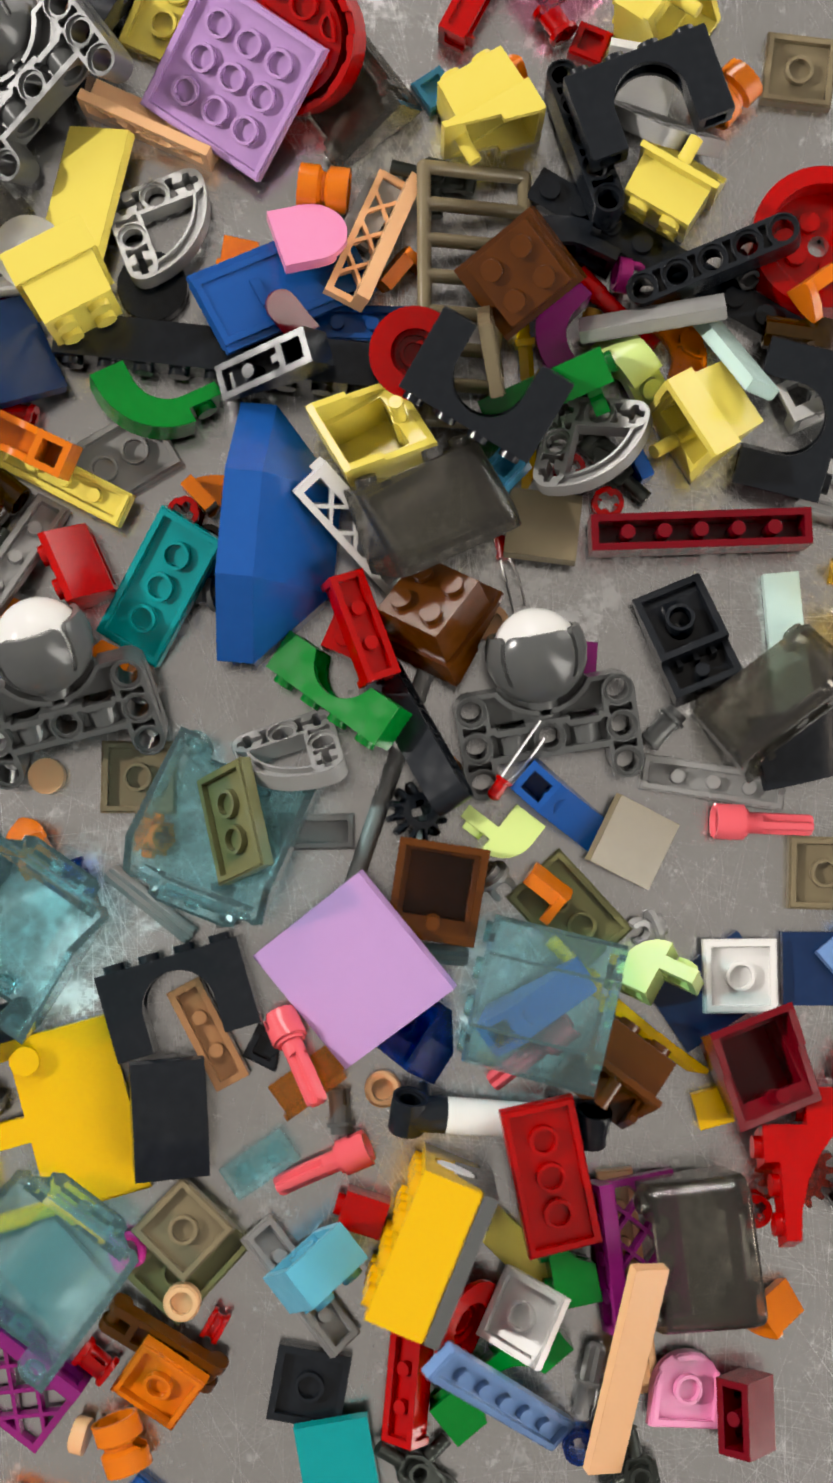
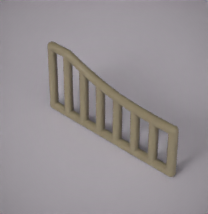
M430 159L418 161L417 306L428 307L441 313L445 305L432 304V283L465 286L453 270L432 268L431 247L478 251L492 239L490 237L431 232V211L516 219L532 206L531 200L527 198L528 192L532 187L530 172L483 165L469 166V164ZM431 175L517 184V205L431 196ZM447 305L471 321L477 322V308ZM496 327V332H497V337H498V343H499V348H500V354H501L502 337H503V335L501 334V332H500V331L497 329V327ZM467 343L460 357L484 359L481 344ZM487 375L486 380L454 378L457 393L485 394V397L490 395ZM425 402L422 407L418 406V413L427 427L469 429L457 421L454 426H451L435 416L436 412H432V406Z

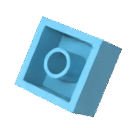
M340 1221L313 1231L263 1277V1280L289 1314L298 1312L307 1314L314 1309L318 1312L332 1302L335 1298L332 1292L341 1283L346 1286L362 1273L359 1266L368 1259V1256Z

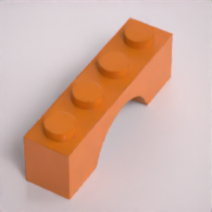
M0 409V450L54 477L69 481L83 448Z

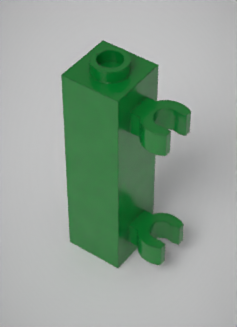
M598 346L550 368L572 381L575 385L564 403L587 394L596 417L610 412L609 405L601 387L614 382L612 373L618 371L610 350L603 353L601 347ZM534 375L505 388V394L502 397L491 399L489 395L478 400L477 403L481 412L484 414H497L513 407L523 396Z

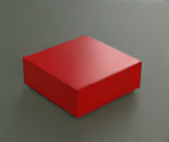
M581 21L568 50L567 58L583 65H588V67L602 63L614 33Z

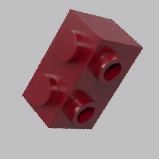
M740 1367L716 1377L719 1454L751 1463L776 1451L773 1374Z

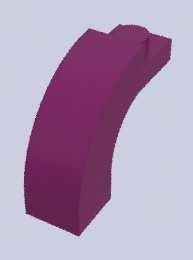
M581 282L541 313L535 320L533 337H535L536 344L534 353L539 367L541 364H544L551 368L575 357L567 342V328L589 305L592 295Z

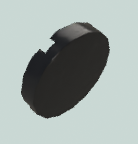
M156 252L158 259L165 255L162 252ZM144 257L137 259L142 275L149 273ZM123 265L117 278V293L121 304L134 318L170 321L183 310L187 302L189 284L183 269L166 282L149 289L135 286L125 265Z

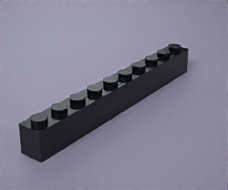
M117 316V320L113 324L105 328L96 327L84 333V338L75 344L58 346L53 338L51 352L63 366L73 369H81L84 364L97 366V369L101 370L123 360L127 369L133 370L132 372L136 375L151 377L154 376V372L166 373L168 377L176 380H189L190 376L203 377L205 382L212 383L215 381L218 384L214 366L283 334H278L227 356L210 326ZM328 339L335 367L306 380L275 389L284 392H295L296 388L311 389L310 392L315 395L330 396L332 392H345L348 394L377 384L379 382L373 374L369 361L370 343Z

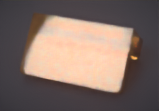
M323 1045L309 1056L325 1093L348 1077V1069H344L326 1045ZM291 1070L268 1086V1089L285 1111L283 1117L287 1122L308 1107Z

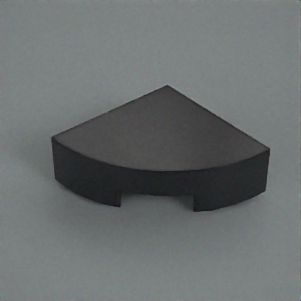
M259 1022L242 1056L276 1072L280 1059V1050L273 1048L263 1023Z

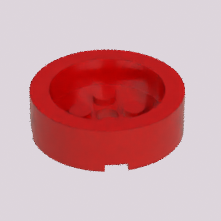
M255 0L330 50L296 116L303 117L318 114L336 105L355 84L365 58L366 29L363 14L357 0Z
M833 166L803 168L778 181L765 195L750 223L751 225L782 212L791 213L799 221L801 233L799 248L787 257L758 268L757 270L760 273L758 278L760 281L755 289L758 293L802 319H806V317L797 309L787 292L822 267L833 262ZM783 228L776 232L774 238L779 241H785L791 238L794 232L788 228ZM821 240L826 254L821 257L811 255L808 251V243ZM754 243L744 244V249L748 255H752L756 252L758 246ZM832 281L818 291L823 308V317L833 319Z

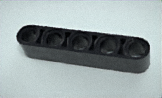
M558 59L548 66L544 99L589 221L594 222L593 226L599 230H611L620 222L625 193L614 165L592 173L583 146L580 145L582 143L572 116L568 114L570 110L563 94V85L558 84H563V77H566L572 69L576 68V65L570 60ZM590 174H597L600 177H593ZM601 205H609L612 208H603Z
M777 213L632 275L627 281V295L634 308L679 301L787 257L796 252L800 246L801 233L799 221L791 213ZM783 228H788L794 232L791 238L785 241H779L774 238L776 232ZM746 243H754L758 246L756 252L748 256L740 254L739 250ZM718 257L723 260L721 266L716 270L704 268L705 263L710 258ZM686 272L688 274L687 279L682 284L674 285L670 283V279L675 273ZM651 286L654 288L648 298H636V293L641 287Z
M397 659L401 669L399 674L386 681L384 678L374 681L365 688L366 690L373 688L385 694L413 714L395 742L430 805L442 817L474 797V794L417 691Z

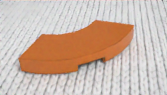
M693 326L653 332L668 351L670 367L666 379L690 367L695 372L707 367L706 347L702 337Z

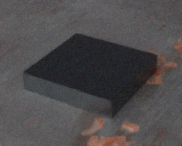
M280 1340L266 1419L294 1424L342 1416L353 1353L341 1351L335 1358H330L322 1347Z

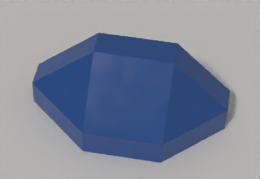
M240 402L224 468L215 565L217 661L248 663L258 667L278 649L290 630L297 633L330 604L327 593L322 592L321 585L329 577L337 575L340 543L292 492L312 472L309 466L316 458L277 405ZM319 478L304 493L314 503H328L329 488ZM334 495V503H341ZM318 508L327 518L328 509ZM334 509L333 525L336 529H341L343 509Z

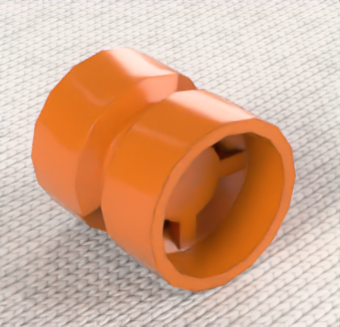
M736 58L730 59L721 68L734 101L735 110L731 120L714 126L720 130L728 129L741 116V107L748 108L763 92L762 83L755 71L747 63Z
M301 162L297 179L296 206L318 204L334 210L339 215L346 216L350 204L352 168L331 166L328 171H323L320 164Z
M136 1407L114 1411L91 1425L97 1448L104 1450V1454L100 1459L107 1480L114 1481L132 1476L152 1463L153 1457L147 1439L139 1436L143 1431V1426Z

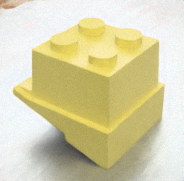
M612 0V4H614V16L612 19V24H614L613 38L641 43L650 38L661 40L671 36L681 26L687 24L697 26L705 23L710 36L721 20L717 0Z
M501 45L491 51L490 49L480 51L472 58L471 63L460 69L458 67L451 68L437 82L436 112L442 121L440 155L443 160L464 156L469 166H473L482 159L479 154L481 151L498 148L500 152L540 141L546 105L530 78L523 79Z
M694 134L689 136L680 152L676 149L663 147L643 139L640 143L641 149L637 166L624 190V214L641 224L646 222L656 228V233L671 242L677 240L683 243L703 210L707 209L710 211L728 179L693 160L703 143V140Z
M80 214L0 254V259L15 287L38 323L43 321L58 346L75 344L84 338V333L96 327L105 328L113 324L117 320V316L123 314L110 285L114 284V281Z
M722 361L697 372L690 367L667 379L655 393V398L649 405L653 418V428L661 439L649 447V454L652 458L657 459L669 452L691 484L739 444L744 437L764 422L739 382Z
M380 383L348 394L341 392L305 406L312 426L351 490H354L362 502L423 469L424 464L421 452L438 446L436 439L413 403L398 395L391 394Z

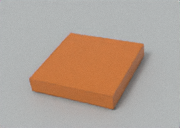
M148 1334L116 1378L110 1390L172 1431L204 1388L210 1375Z

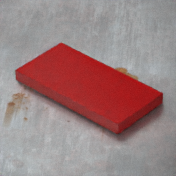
M568 1093L499 1109L498 1113L529 1260L602 1243L573 1095Z

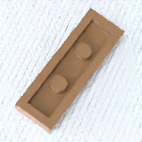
M200 976L166 993L197 1055L204 1056L205 1071L216 1092L250 1075L251 1072L230 1032L225 1033L219 1010Z

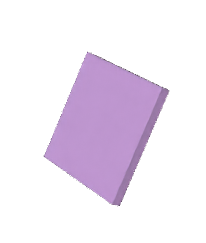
M189 0L140 104L187 136L210 145L215 155L254 181L261 182L330 50L255 0Z
M363 869L253 955L254 959L345 1070L452 992L457 986Z

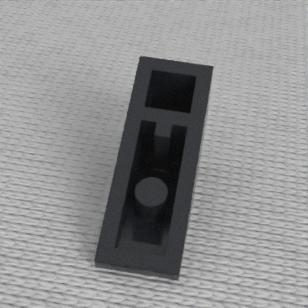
M300 326L214 366L223 401L228 402L306 380L335 367L326 332Z

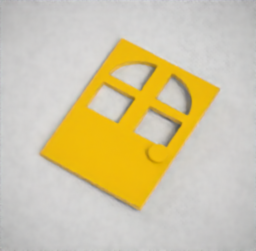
M104 1014L25 1035L0 1044V1063L9 1061L24 1114L22 1117L0 1122V1151L31 1143L45 1193V1198L0 1210V1231L153 1187L152 1182L135 1184L130 1097L121 1064H118Z

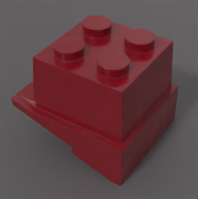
M792 1001L701 1037L702 1042L699 1046L727 1113L734 1116L739 1133L822 1100L804 1045L806 1041Z

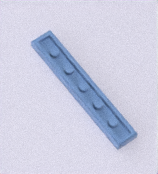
M449 1340L421 1369L427 1380L551 1452L576 1425L569 1414Z

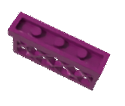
M666 1167L606 1180L591 1179L603 1241L602 1243L591 1245L593 1262L596 1264L603 1302H599L602 1331L612 1336L614 1335L627 1280L625 1269L632 1258L639 1263H658L665 1251L673 1256L674 1266L669 1272L663 1299L670 1288L678 1294L679 1309L667 1312L661 1307L656 1326L692 1318L673 1168ZM663 1178L664 1193L659 1201L655 1202L645 1193L653 1180ZM641 1183L639 1188L634 1184ZM628 1186L635 1192L625 1209L617 1205L615 1188ZM641 1199H644L653 1207L652 1212L643 1225L631 1216ZM660 1214L668 1219L669 1229L662 1240L650 1231ZM627 1221H630L639 1229L638 1234L629 1247L621 1241L620 1233ZM646 1236L658 1244L648 1262L636 1254Z
M0 1305V1348L4 1354V1361H0V1369H6L9 1386H0V1395L10 1394L13 1411L2 1412L0 1410V1427L35 1454L71 1405L80 1396L92 1376L80 1366L74 1367L71 1364V1359ZM14 1368H27L32 1372L34 1383L17 1385ZM55 1390L66 1400L62 1406L46 1407L44 1391ZM35 1392L38 1408L21 1410L19 1393ZM48 1416H53V1418L49 1422ZM40 1417L42 1432L38 1438L24 1429L23 1418Z

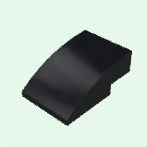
M699 573L632 600L642 632L675 708L742 681L744 670L728 640L729 632Z
M833 697L748 719L763 791L789 787L833 776Z
M204 1056L129 1062L130 1122L135 1184L210 1176Z

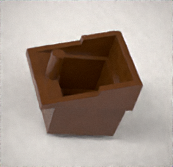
M530 206L453 270L481 307L487 305L492 307L495 326L507 341L587 277L535 206Z
M419 554L377 610L380 613L397 658L457 687L478 651L477 646L504 598V593Z
M400 836L390 903L420 940L474 948L490 850Z
M602 1017L578 1049H569L551 1076L582 1100L593 1099L594 1103L605 1111L610 1107L613 1111L611 1122L620 1129H624L635 1124L639 1118L658 1110L662 1106L663 1102L656 1096L675 1068L676 1063L668 1058L671 1054L669 1049L655 1039L651 1041L648 1038L643 1039L638 1033L641 1029L626 1017Z

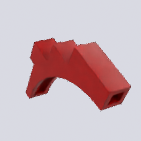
M832 1064V1070H831V1073H832V1081H833V1064ZM819 1087L822 1100L791 1112L793 1121H797L798 1124H761L754 1132V1135L750 1137V1155L752 1159H756L757 1170H772V1174L768 1175V1193L770 1197L775 1199L776 1213L771 1215V1231L773 1236H778V1247H795L803 1241V1207L808 1182L820 1154L833 1137V1087Z

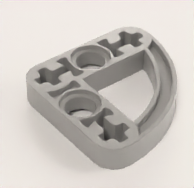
M614 101L615 110L622 129L654 144L680 151L689 136L694 134L703 140L696 154L715 159L720 158L726 140L704 130L696 133L694 126L622 101Z
M193 168L181 169L121 192L112 231L127 271L135 286L149 289L166 282L184 269L202 246L209 228L211 205L205 181L198 170ZM192 183L194 189L187 191L185 185ZM171 189L175 190L176 197L174 198L170 192ZM160 193L166 196L165 200L159 205L152 206L147 203L148 199L154 194ZM139 201L142 205V210H138L136 203ZM193 206L191 218L183 236L169 252L158 259L145 224ZM126 208L127 214L120 216L119 210ZM137 234L143 237L140 245L136 247H127L125 245L127 238L131 235ZM143 257L149 273L142 275L137 260Z
M578 397L564 403L539 444L533 469V478L538 490L547 496L574 495L604 485L621 474L638 457L650 436L653 418L648 404L640 400L606 398L610 408V412H608L610 415L604 422L594 423L591 421V417L595 412L589 397ZM565 411H571V413L567 414L565 417V428H562V423L559 416H564ZM617 413H620L621 416H618L619 422L617 423ZM635 415H641L640 418H637L636 423H630V420H633ZM579 434L625 437L621 444L601 461L582 470L571 472ZM560 439L567 441V445L562 451L552 452L549 450V446L553 441ZM550 463L554 464L557 476H553L550 482H546L544 478L550 477L552 470Z
M315 710L244 733L232 742L231 748L235 759L250 757L256 784L264 788L279 791L312 790L336 784L342 781L348 774V766L336 725L327 719L330 713L326 710ZM307 748L311 765L280 767L264 762ZM332 762V765L326 767V763Z

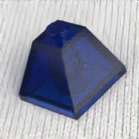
M438 1001L378 1045L377 1048L408 1073L434 1085L454 1054L452 1010Z

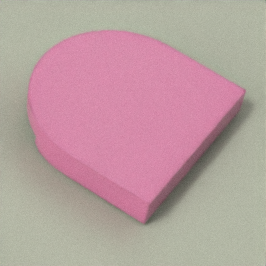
M303 204L267 211V222L286 274L330 265L337 260V256L347 246V226L345 221L337 212L326 206Z
M691 1348L676 1349L663 1356L655 1365L650 1377L645 1422L650 1427L718 1429L716 1377L721 1374L712 1360L702 1352Z

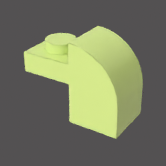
M636 335L600 341L591 346L592 349L600 346L603 353L610 350L618 371L612 373V376L621 381L630 399L644 401L649 406L655 398V393L665 382V379L659 370L662 364L647 343L640 336Z
M517 804L513 806L499 826L495 825L471 805L460 816L466 821L462 828L478 840L482 835L488 838L481 849L490 850V856L496 858H511L522 854L534 843L546 827Z
M659 939L644 941L633 947L625 955L612 978L620 992L650 1006L654 1002L664 981L698 996L704 985L698 966L682 957L676 960L678 955L673 943Z

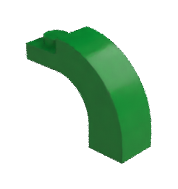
M123 360L90 374V390L105 414L121 428L148 439L172 440L192 435L195 432V418L205 419L213 415L220 406L221 391L215 381L183 396L162 399L151 396L139 388Z

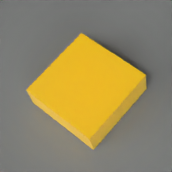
M717 1086L689 1093L700 1131L735 1122L733 1114L727 1113Z

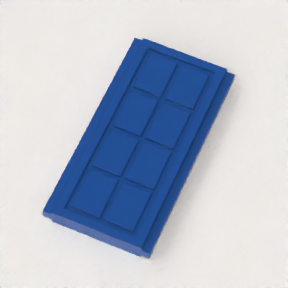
M274 241L186 277L189 289L227 356L283 333L268 316L265 309L267 296L276 289H286L292 292L313 319L346 306L323 294V290L337 260L324 267L286 274ZM353 246L350 251L355 264L363 263L364 261L357 248ZM345 261L343 268L349 267L347 261ZM364 270L359 271L360 277H362ZM351 273L338 277L334 287L352 296L357 288Z

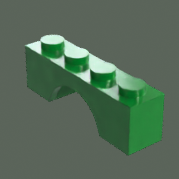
M290 630L266 665L268 669L277 674L274 681L291 692L294 688L302 692L303 695L300 700L317 711L321 707L330 713L327 719L337 727L346 730L349 726L357 732L354 739L370 750L378 746L388 751L413 714L385 694L373 688L353 698H339L333 691L329 680L331 656L306 638Z
M565 1251L538 1258L540 1264L546 1263L548 1277L542 1278V1283L570 1298L571 1302L568 1309L603 1302L596 1264L589 1257Z
M559 1327L540 1371L544 1374L574 1350L571 1339L561 1327ZM491 1343L488 1344L489 1350L478 1358L499 1372L511 1367H528ZM437 1385L431 1392L432 1398L429 1399V1412L457 1447L487 1424L486 1413Z

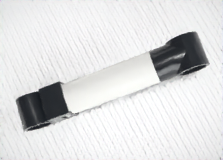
M421 1081L416 1087L402 1086L393 1091L388 1129L393 1135L404 1139L418 1138L424 1132L503 1138L498 1110L529 1102L435 1096L431 1093L430 1084L426 1081ZM593 1099L579 1101L575 1107L584 1151L597 1152L603 1150L607 1144L613 1111L610 1107L605 1111L594 1103Z

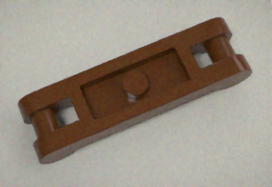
M119 1292L113 1296L109 1303V1311L104 1312L99 1320V1329L104 1334L136 1352L146 1336L150 1334L192 1364L202 1368L201 1370L210 1375L206 1385L201 1390L202 1393L208 1394L213 1391L218 1382L217 1376L222 1375L229 1365V1360L223 1352L217 1350L209 1351L134 1305L132 1298L125 1293Z

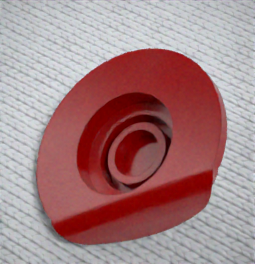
M405 306L389 313L376 326L369 344L370 366L377 381L391 394L406 399L402 396L405 390L400 388L399 385L439 317V312L424 306Z
M479 1279L464 1287L440 1348L449 1340L468 1353H473L480 1339L476 1332L496 1288L494 1283L486 1279Z

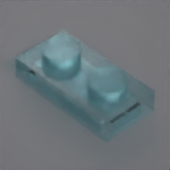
M280 1126L220 1167L219 1172L240 1201L300 1160L301 1155Z

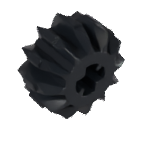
M411 781L405 784V791L401 788L393 791L396 800L388 801L386 807L393 810L394 814L387 816L386 821L388 823L397 822L398 825L393 830L394 835H400L405 831L404 837H417V839L428 840L429 834L438 836L441 833L437 824H444L448 819L445 816L441 817L432 808L420 785L417 787ZM420 807L422 815L413 817L411 810Z

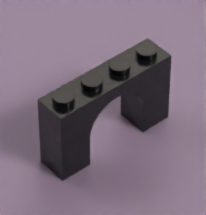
M705 23L693 26V24L681 26L669 37L661 40L650 38L640 43L637 49L625 54L622 51L614 52L606 56L602 63L592 67H588V65L578 66L572 69L566 77H563V94L592 173L627 160L629 146L617 116L614 101L623 86L635 78L658 76L673 83L683 96L696 133L731 120L735 104Z
M445 305L399 385L400 388L405 390L402 396L417 406L422 407L425 402L437 409L435 416L451 426H454L457 421L469 428L466 434L475 441L486 445L489 440L501 448L498 453L510 462L517 464L519 460L528 463L575 386L574 383L546 365L541 364L523 396L510 409L497 414H484L471 409L461 400L456 391L454 370L457 360L475 331L477 324Z
M772 335L762 370L767 375L799 382L816 391L824 407L823 424L812 442L795 451L781 452L741 442L732 474V482L818 503L820 494L827 495L832 480V474L827 473L830 461L833 459V349Z
M228 930L208 936L209 944L196 947L194 941L174 946V954L161 958L159 951L137 957L139 964L125 968L124 962L102 968L104 975L94 978L118 1064L152 1055L159 1050L149 1014L148 1000L155 982L163 974L170 971H189L197 974L209 984L216 999L225 1033L259 1023L264 1019L240 935L231 937Z

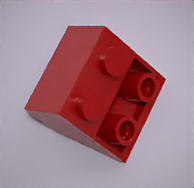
M86 523L47 530L37 534L41 545L37 547L38 554L46 567L50 566L56 576V579L51 580L60 600L65 599L68 604L76 603L84 611L114 597L118 586L93 530Z

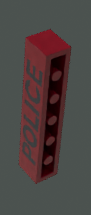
M792 507L591 514L587 521L588 558L804 551L813 544L812 508Z

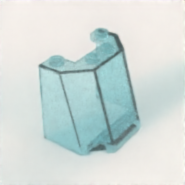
M181 726L126 832L123 870L130 877L145 881L150 886L147 893L156 901L222 927H233L238 920H244L252 926L262 925L313 805L317 789L279 791L257 785L274 865L231 885L219 886L197 780L228 763L213 760L214 746L205 733L198 730H189Z
M0 833V997L9 1002L0 1013V1028L17 1042L23 1044L41 1025L107 923L110 915L107 907L101 906L97 894L100 886L97 878L37 836L24 835L22 840L5 839Z
M496 914L494 922L488 920L486 924L483 942L488 944L484 957L477 956L472 978L478 979L475 994L468 993L463 1015L469 1016L467 1030L461 1029L456 1051L462 1052L461 1061L594 1097L621 989L623 970L629 946Z
M18 1169L0 1189V1327L28 1347L18 1360L17 1370L26 1383L42 1394L109 1305L139 1262L136 1251L128 1247L124 1235L128 1228L124 1218L68 1175L52 1172L50 1177L33 1176L30 1170Z

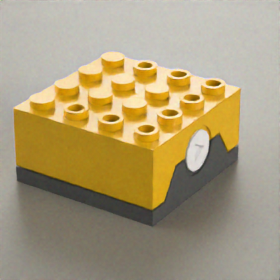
M425 1142L422 1152L415 1149L407 1169L409 1171L407 1175L408 1186L400 1185L393 1203L395 1205L392 1212L394 1213L392 1220L387 1218L379 1239L378 1255L373 1253L367 1265L361 1305L366 1307L365 1321L419 1344L423 1342L424 1346L439 1351L499 1203L493 1170L481 1165L478 1167V1164Z

